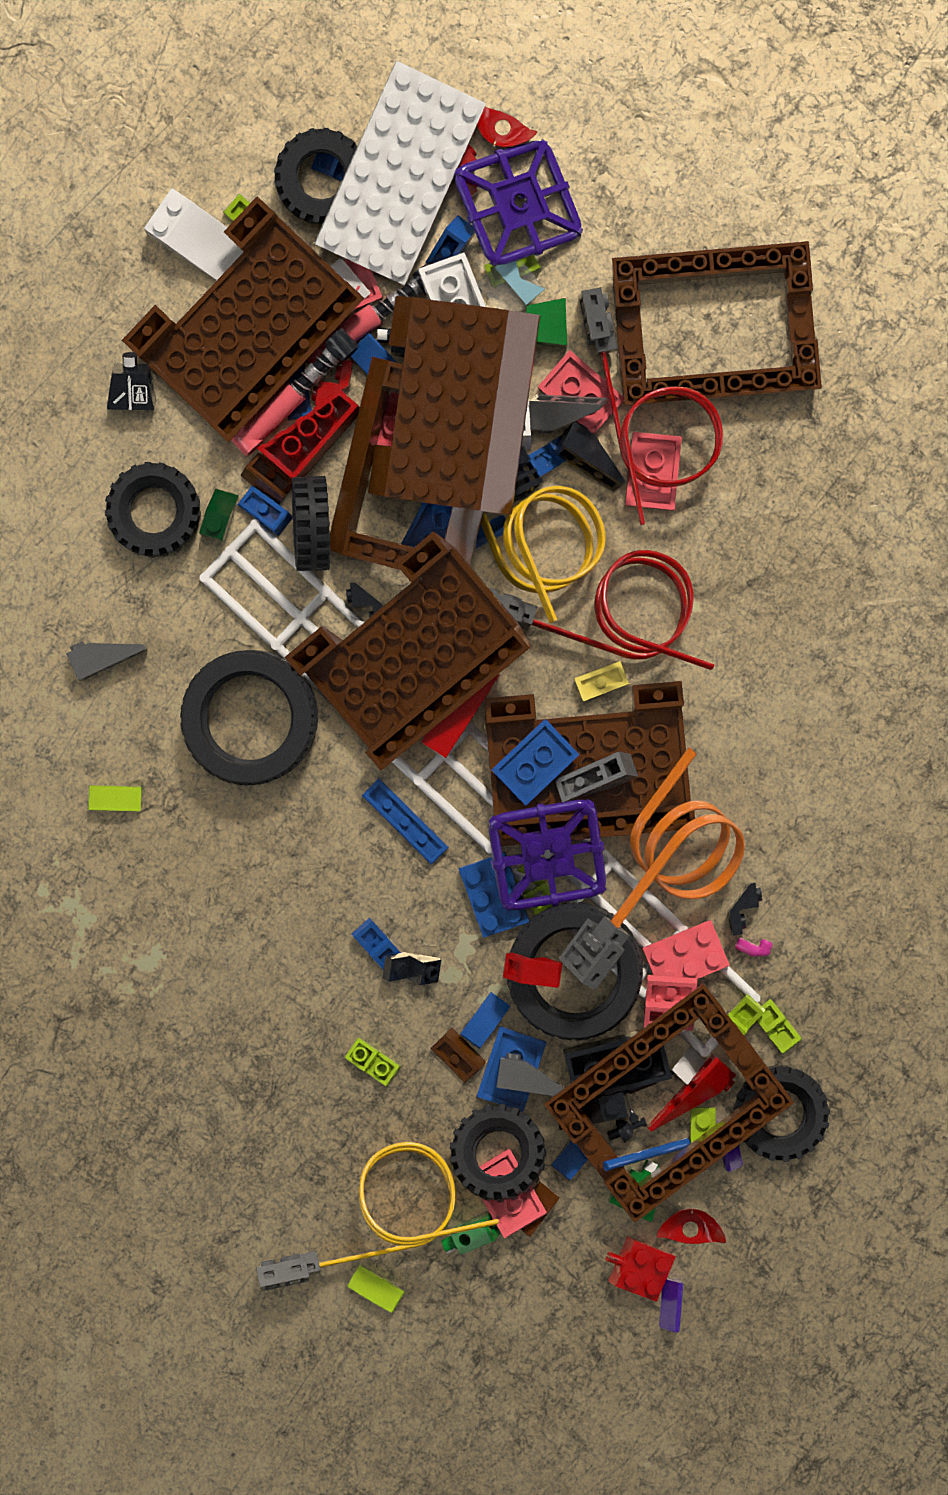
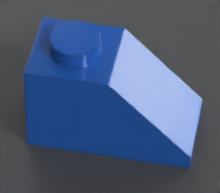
M457 215L445 228L426 263L433 262L434 264L463 253L475 235L473 226Z

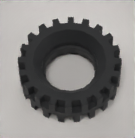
M324 127L323 129L311 128L309 131L296 134V137L291 141H287L277 157L276 167L274 168L275 186L285 207L297 218H301L311 224L318 223L321 225L325 221L336 194L325 199L313 198L306 194L299 183V168L309 156L317 153H326L338 159L343 166L345 174L357 149V145L351 138H348L340 131H333Z
M144 462V464L138 466L136 464L131 466V469L119 474V478L115 483L112 482L109 495L105 499L107 502L105 516L107 517L109 530H111L115 539L120 544L137 555L155 558L157 556H169L170 553L175 551L178 552L182 549V546L192 540V535L199 527L198 522L199 517H201L200 499L195 487L178 469L170 467L165 463ZM153 487L168 492L175 500L177 509L175 519L170 527L157 533L144 532L138 528L131 515L132 502L137 494L144 489Z
M292 477V519L296 571L329 570L330 521L326 477Z
M786 1065L769 1066V1069L783 1088L795 1094L802 1102L804 1109L803 1120L800 1126L791 1134L784 1136L773 1135L762 1127L744 1140V1142L756 1154L771 1161L789 1162L791 1159H801L806 1153L813 1152L815 1150L814 1147L819 1141L822 1142L824 1139L825 1130L829 1127L828 1115L830 1114V1108H828L827 1104L828 1099L821 1086L800 1069ZM746 1080L741 1090L737 1092L733 1111L757 1094Z
M489 1104L485 1105V1108L481 1110L474 1109L472 1111L473 1114L468 1118L464 1117L461 1120L462 1124L453 1132L454 1139L453 1142H450L449 1148L451 1149L450 1162L453 1165L454 1173L472 1194L484 1200L504 1202L507 1199H518L517 1196L524 1192L527 1194L530 1191L529 1188L534 1183H538L540 1180L539 1175L545 1169L544 1161L547 1151L544 1145V1138L532 1119L518 1108L507 1107L505 1104H500L499 1106ZM495 1131H504L512 1134L518 1140L521 1147V1159L518 1166L511 1173L504 1176H492L485 1173L479 1167L476 1160V1150L480 1141L487 1134Z

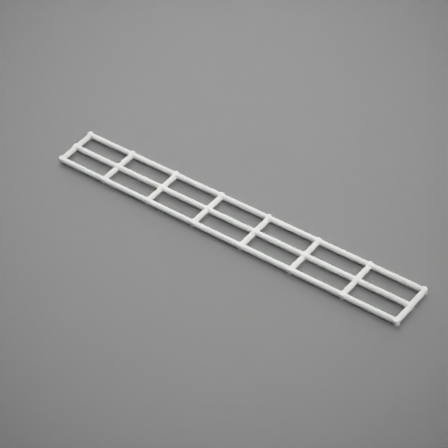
M256 519L252 520L200 575V581L283 659L290 653L283 645L301 626L310 634L318 629L308 618L326 599L357 628L365 622L312 571L298 572L320 593L302 612L237 552L257 532L296 569L294 554ZM230 558L294 618L277 638L271 635L212 579ZM304 673L303 675L307 679L306 681L328 701V699L322 694V692L317 688V686ZM469 722L447 758L435 752L437 755L419 774L400 756L392 762L492 856L490 841L426 781L445 761L493 807L492 792L451 754L469 734L488 751L487 737L473 723ZM581 839L584 843L591 842V839ZM604 849L603 858L606 876L613 870L634 890L639 881ZM545 850L544 856L547 859L554 855V853H550V850ZM512 865L511 868L514 876L520 881L525 874L518 872V868ZM573 875L566 876L579 889L590 888L589 885ZM531 882L526 888L527 891L534 889L536 885ZM648 889L645 891L642 898L677 930L674 934L688 929ZM540 891V892H538L537 894H535L534 896H535V897H539V896H543V894H542V892ZM600 895L589 898L597 906L608 910V912L614 915L617 913ZM579 899V900H574V901H568V903H569V902L578 903V902H582L584 899ZM626 919L623 921L631 930L641 948L651 944ZM572 929L569 931L576 935L579 930ZM648 961L643 965L642 981L651 972ZM615 963L611 970L617 975V964ZM729 966L719 970L744 995H750L757 1003L760 1001L759 994ZM641 985L638 996L645 1002L646 989ZM683 1030L679 1033L703 1057H707L719 1044L713 1037L703 1044L690 1031Z

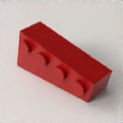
M338 390L314 407V410L304 417L301 416L294 424L284 431H280L273 439L266 444H262L257 449L289 478L305 477L358 417L360 407L343 391Z
M501 674L494 677L425 734L421 743L447 758Z

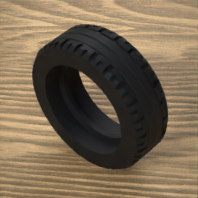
M260 650L230 652L207 663L189 683V687L186 689L183 697V704L181 705V731L185 738L184 742L189 752L192 753V757L212 776L236 785H260L276 780L292 771L308 754L318 727L317 702L310 684L306 681L307 679L304 675L300 676L286 659ZM245 675L259 676L278 686L286 696L291 710L290 730L282 745L272 754L253 760L234 757L221 749L213 739L208 725V709L214 694L227 681Z
M569 902L552 906L538 913L526 923L516 937L510 953L535 958L541 945L554 934L565 930H580L587 919L599 924L604 916L612 920L615 915L604 908L593 906L589 903ZM624 923L620 925L629 934V937L622 945L625 951L616 962V984L610 996L601 1005L581 1013L565 1012L550 1005L541 996L536 985L522 984L507 979L512 1000L524 1019L526 1018L528 1023L537 1030H542L544 1034L570 1041L572 1039L580 1041L592 1037L595 1038L618 1026L635 1005L643 979V961L640 948L627 925Z

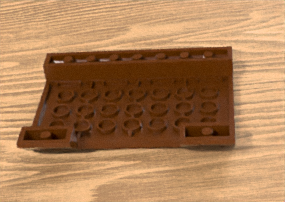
M258 196L223 232L243 253L189 311L175 323L157 305H154L121 340L197 411L228 443L365 299L287 226Z
M395 297L389 346L405 348L392 447L375 444L369 494L512 515L540 315L416 297Z
M434 531L395 563L411 583L355 631L342 640L324 626H321L285 656V659L300 676L305 673L367 745L368 749L365 753L380 771L531 648L519 623L456 548Z
M682 681L632 685L631 712L546 719L578 752L579 756L524 806L491 770L544 719L536 720L534 694L484 699L494 816L504 812L537 807V804L542 803L544 806L562 803L555 779L616 752L631 754L638 777L619 786L575 800L589 799L594 802L601 838L631 835L636 819L686 752L682 707L684 706ZM688 767L647 821L641 834L651 833L668 812L681 804L691 802ZM577 810L546 815L547 829L564 827ZM691 811L682 815L665 832L680 830L688 822L695 819V812ZM587 815L583 817L570 833L571 840L591 839ZM539 817L506 822L523 834L541 831ZM498 830L501 847L521 845L513 837L502 830Z

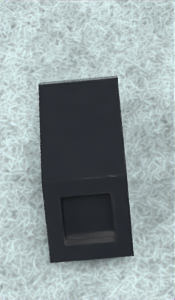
M355 582L350 583L351 589H346L347 603H352L353 609L373 607V611H368L369 618L383 607L382 603Z
M755 882L748 883L728 909L730 930L733 936L742 935V929L746 928L745 915L740 914L739 910L759 907L758 902L762 901L761 888L756 887Z
M406 952L386 955L382 979L388 982L409 979L418 985L437 983L442 959Z

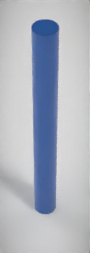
M688 1138L680 1139L604 1161L603 1168L605 1171L682 1150L691 1143Z

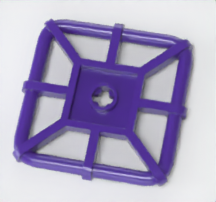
M541 139V141H530L506 150H496L494 154L466 163L460 168H456L454 172L456 186L468 213L467 220L469 224L472 223L482 251L487 260L490 261L489 264L494 267L531 255H541L545 250L580 237L583 232L580 217L568 190L570 188L568 181L565 182L553 150L547 144L548 141ZM536 150L528 172L514 176L507 159ZM544 154L556 185L541 190L535 173ZM498 163L505 180L493 184L470 172ZM465 181L488 191L494 207L477 212ZM559 193L570 221L550 212L544 197ZM515 196H518L519 199H524L525 203L522 204V208L514 204ZM498 214L504 230L495 251H493L481 219ZM547 220L568 232L540 242L533 224ZM525 227L531 245L501 255L511 231Z
M573 800L545 806L542 803L537 804V807L504 812L496 816L493 815L489 819V838L493 857L491 866L495 870L499 899L502 903V908L505 910H522L551 904L554 907L562 902L591 898L599 894L602 895L606 891V872L603 858L605 848L604 842L601 841L597 811L594 807V802L591 800ZM577 810L564 827L547 829L546 815ZM587 815L591 842L572 845L570 833L583 817ZM539 817L541 831L523 834L506 822ZM498 830H502L519 841L522 854L503 857ZM545 850H550V853H554L548 859L541 857V855L545 854ZM587 852L593 853L596 879L575 867L573 855ZM524 864L525 875L508 894L504 868ZM573 875L589 885L590 888L557 893L555 878ZM548 879L550 895L517 900L531 882Z

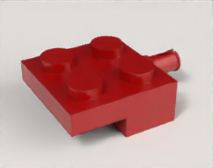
M627 1236L619 1255L610 1251L607 1253L606 1262L615 1264L608 1281L615 1287L657 1302L676 1256L653 1247L646 1242Z

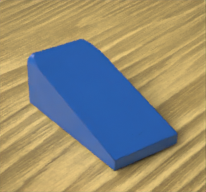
M254 486L250 487L237 504L277 536L283 532L292 520V515Z

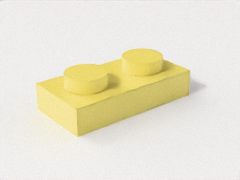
M621 661L574 678L583 702L629 684Z

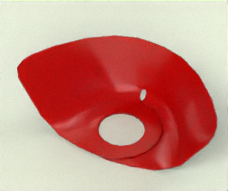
M484 107L477 123L482 136L488 142L501 147L516 146L530 140L537 134L536 130L529 129L513 116L488 107ZM499 120L509 122L511 128L508 134L500 135L496 132L495 125Z
M689 1208L673 1214L662 1224L656 1235L657 1238H667L687 1244L726 1243V1236L716 1220L708 1213L699 1209ZM694 1222L697 1224L698 1233L696 1236L687 1237L684 1235L683 1226L685 1223Z

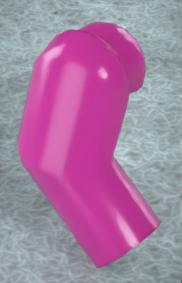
M739 938L735 945V949L752 957L768 956L773 947V943L762 939L760 945L757 946Z

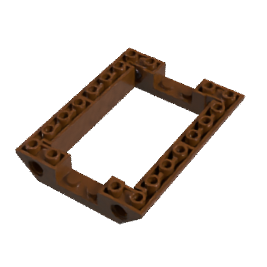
M809 241L612 258L620 374L625 406L634 405L649 392L665 387L689 388L704 395L707 399L822 389L818 339H815L811 296L813 282ZM784 273L792 366L648 378L646 381L647 368L643 348L640 313L641 299L638 285ZM664 395L650 399L643 404L687 401L691 399L678 395Z
M372 356L330 530V550L345 556L400 570L395 563L414 547L384 540L367 533L353 532L357 529L373 462L374 448L378 441L390 387L400 389L403 364ZM452 507L445 540L454 546L471 566L484 511Z
M703 983L546 1101L544 1105L574 1144L576 1143L603 1178L604 1184L635 1223L794 1104V1101ZM700 1018L705 1028L716 1039L757 1094L639 1183L626 1166L605 1171L603 1162L618 1158V1156L581 1107Z

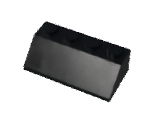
M639 1031L563 1049L571 1083ZM664 1045L596 1097L672 1079Z

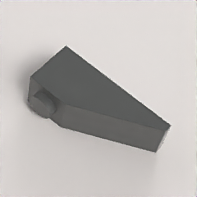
M536 394L529 400L530 429L538 430L539 433H551L558 428L600 410L607 403V398Z
M82 641L71 646V651L66 653L78 680L83 681L148 649L144 644H84Z
M616 752L557 778L555 782L562 802H568L619 786L637 778L638 774L631 754Z
M506 1053V1057H500L497 1088L550 1096L556 1095L565 1088L528 1061L521 1059L520 1054Z

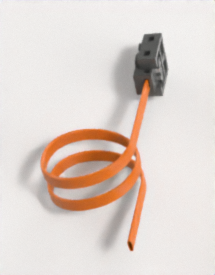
M691 748L687 749L634 823L630 839L631 850L636 862L646 872L612 920L604 916L598 924L587 919L559 957L581 983L594 990L597 989L625 951L622 945L628 939L629 934L620 925L653 881L666 892L676 897L700 899L710 896L723 888L731 880L741 864L745 851V840L741 830L730 819L726 818L716 806L705 801L686 802L668 812L654 827L647 840L645 864L641 858L639 841L642 830L697 755ZM705 809L717 813V815H704L688 822L677 831L657 859L653 861L654 851L659 839L675 820L694 810ZM721 823L719 841L712 854L699 868L681 876L659 874L679 845L691 833L705 825ZM730 827H732L736 837L735 851L728 866L716 880L696 890H678L666 885L689 884L707 875L722 858L729 842Z

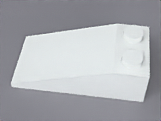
M173 188L168 192L144 227L148 235L216 281L243 253L223 233L227 229L225 225Z
M465 253L418 269L428 299L486 307Z

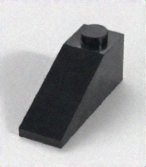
M573 422L564 430L553 451L555 455L613 492L624 485L625 479L597 437L587 427Z
M626 1090L593 1098L581 1107L593 1124L628 1117L631 1114Z

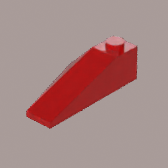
M712 1053L689 1084L685 1083L652 1119L647 1128L652 1132L720 1094L722 1090L727 1092L735 1084L736 1081L733 1078L736 1074Z

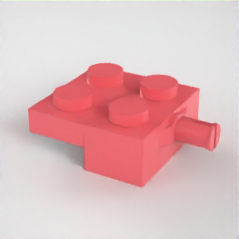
M647 975L644 1028L697 988V978ZM692 1023L684 1030L693 1031L694 1023Z

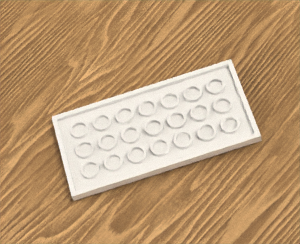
M395 61L314 244L405 285L486 103L399 61Z

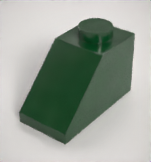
M215 488L199 531L201 536L225 543L239 495Z

